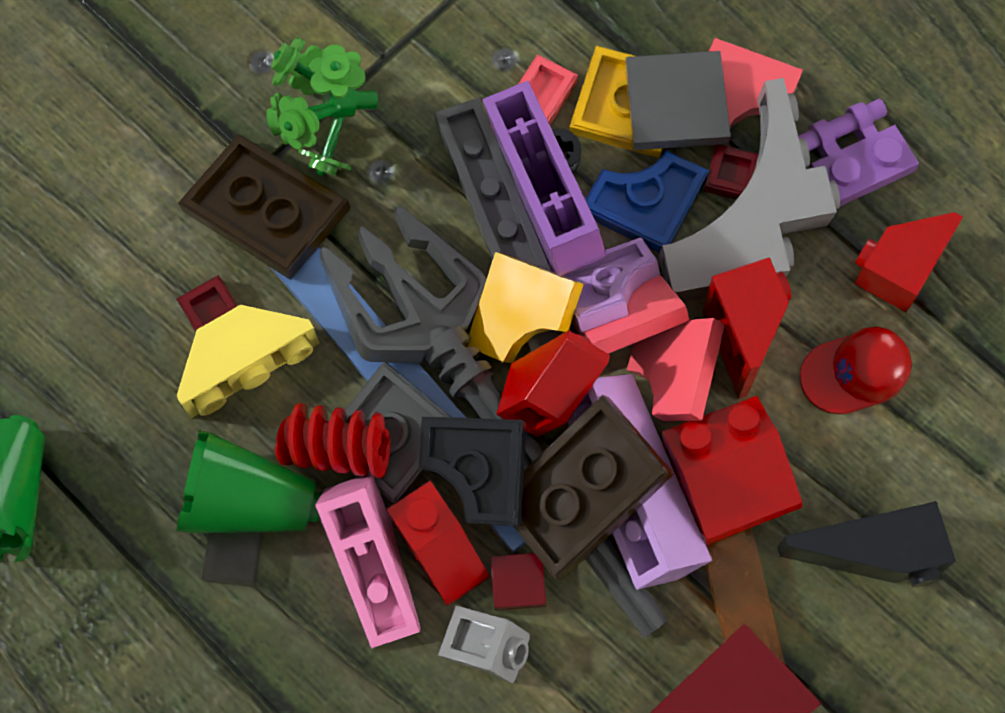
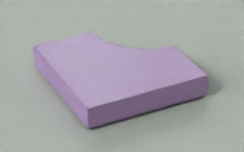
M642 238L605 250V258L562 275L584 284L573 315V319L581 333L629 316L627 303L632 293L644 282L660 275L657 260Z

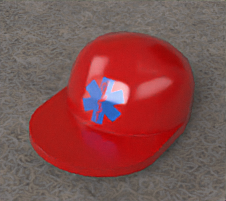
M879 326L861 328L851 335L815 347L806 356L800 371L802 390L815 407L830 414H849L884 403L895 397L910 378L912 369L910 350L903 339L889 329Z

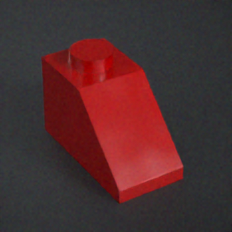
M952 212L893 225L886 228L878 243L869 238L854 263L862 268L855 285L907 313L963 216Z
M431 481L386 509L392 525L447 607L490 578L461 525Z

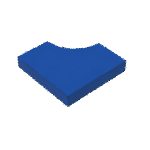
M666 150L655 164L639 172L620 174L602 169L585 201L596 223L632 240L642 238L648 248L660 253L662 245L672 244L707 180L709 170Z

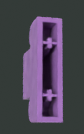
M527 80L482 99L500 149L509 165L519 195L552 271L556 272L559 277L605 258L606 252L599 228L529 81Z

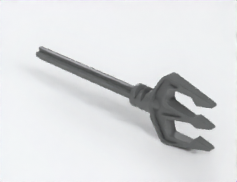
M397 207L394 217L407 246L426 250L455 287L445 298L434 297L394 261L392 249L366 228L360 227L358 238L370 268L383 276L403 320L402 322L380 327L374 323L349 287L353 270L327 247L321 249L320 260L355 348L363 359L369 362L384 361L386 363L421 364L426 361L433 369H443L439 375L440 381L444 383L454 382L449 390L454 399L463 397L468 400L481 419H503L496 415L501 394L491 381V374L494 368L486 360L476 361L481 354L479 348L467 347L471 337L466 331L479 304L486 283V277L481 270L403 207ZM526 432L524 470L543 453L542 449L528 432ZM608 538L585 558L644 639L669 621L645 588L636 590L624 559Z

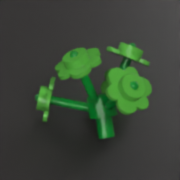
M296 37L291 45L284 43L274 53L271 69L275 70L276 73L272 79V84L275 86L283 85L288 75L292 73L289 78V85L293 89H300L305 95H311L315 92L323 95L324 103L308 107L306 100L301 96L296 98L291 96L283 97L280 92L275 93L271 97L272 107L266 111L267 125L274 136L281 135L284 145L290 144L293 148L299 149V154L310 157L311 160L308 167L316 169L318 175L324 176L328 173L335 176L338 167L350 171L352 166L331 159L345 117H354L356 110H376L378 105L377 92L375 90L355 91V89L364 84L366 78L364 70L359 67L361 58L357 52L351 51L346 53L345 49L339 45H330L322 50L318 46L312 45L307 48L305 53L301 54L305 40ZM325 117L334 118L322 155L300 149L304 146L312 147L316 144L314 133L319 130L320 119Z

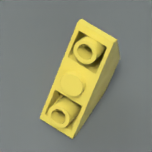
M245 305L237 306L197 329L178 389V400L190 418L198 414L205 416L214 413L226 403L227 397L243 388L244 390H251L260 386L270 377V372L286 363L293 365L306 359L313 352V347L320 344L313 325L309 319Z

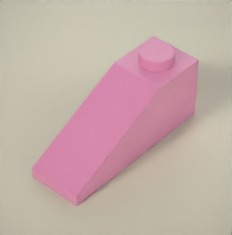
M369 473L367 476H361L324 489L316 503V508L371 648L419 633L421 626L392 524L372 473Z

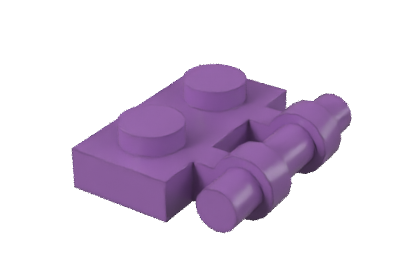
M881 99L874 100L866 105L863 102L854 104L846 109V114L829 122L824 119L815 122L809 126L807 132L798 136L799 139L805 138L809 151L817 149L822 159L811 163L810 168L826 166L829 181L835 180L840 193V207L915 172L919 165L896 125L880 132L875 128L873 122L887 115L886 106ZM854 132L859 141L840 149L835 139Z

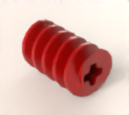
M298 402L294 406L291 416L283 419L279 425L275 441V454L280 465L289 466L294 463L300 468H309L313 465L316 470L327 471L333 468L335 472L344 474L352 470L355 475L367 476L369 473H372L375 478L381 479L386 474L389 465L391 441L389 431L385 428V418L382 413L375 412L369 426H366V417L362 410H355L350 422L347 423L345 409L336 407L330 421H328L325 406L317 405L309 418L307 405Z

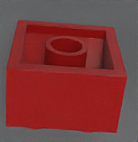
M770 257L712 276L702 309L705 319L715 318L725 325L719 354L738 399L748 396L784 317L789 300L792 297L790 285L785 274L782 271H775Z
M757 396L704 415L702 420L688 421L662 431L664 449L699 531L707 545L803 508L802 499L780 435Z

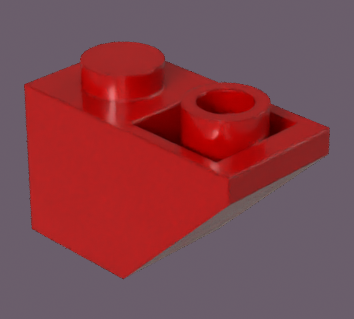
M571 331L565 332L511 363L496 415L507 420L526 421V432L535 437H539L567 423L607 366L610 355L594 346L586 337L574 334Z

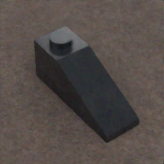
M937 501L784 536L778 545L780 557L891 583L910 580L912 587L924 586L942 580L941 572H944L956 562Z

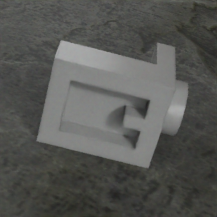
M456 605L438 655L448 661L491 673L503 681L513 683L518 670L524 666L527 660L530 634L507 619Z

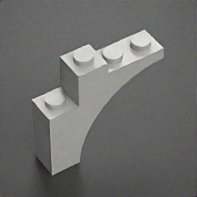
M784 78L765 81L757 98L761 124L760 147L754 173L745 190L731 207L707 227L687 238L672 244L662 245L658 256L661 276L682 302L705 298L712 276L770 257L775 271H782L787 276L790 266L794 265V252L790 239L788 237L782 238V235L828 226L837 213L836 209L840 208L839 189L835 180L829 181L826 166L806 169L810 164L809 148L805 138H798L795 125L799 118L798 104L794 93H787Z

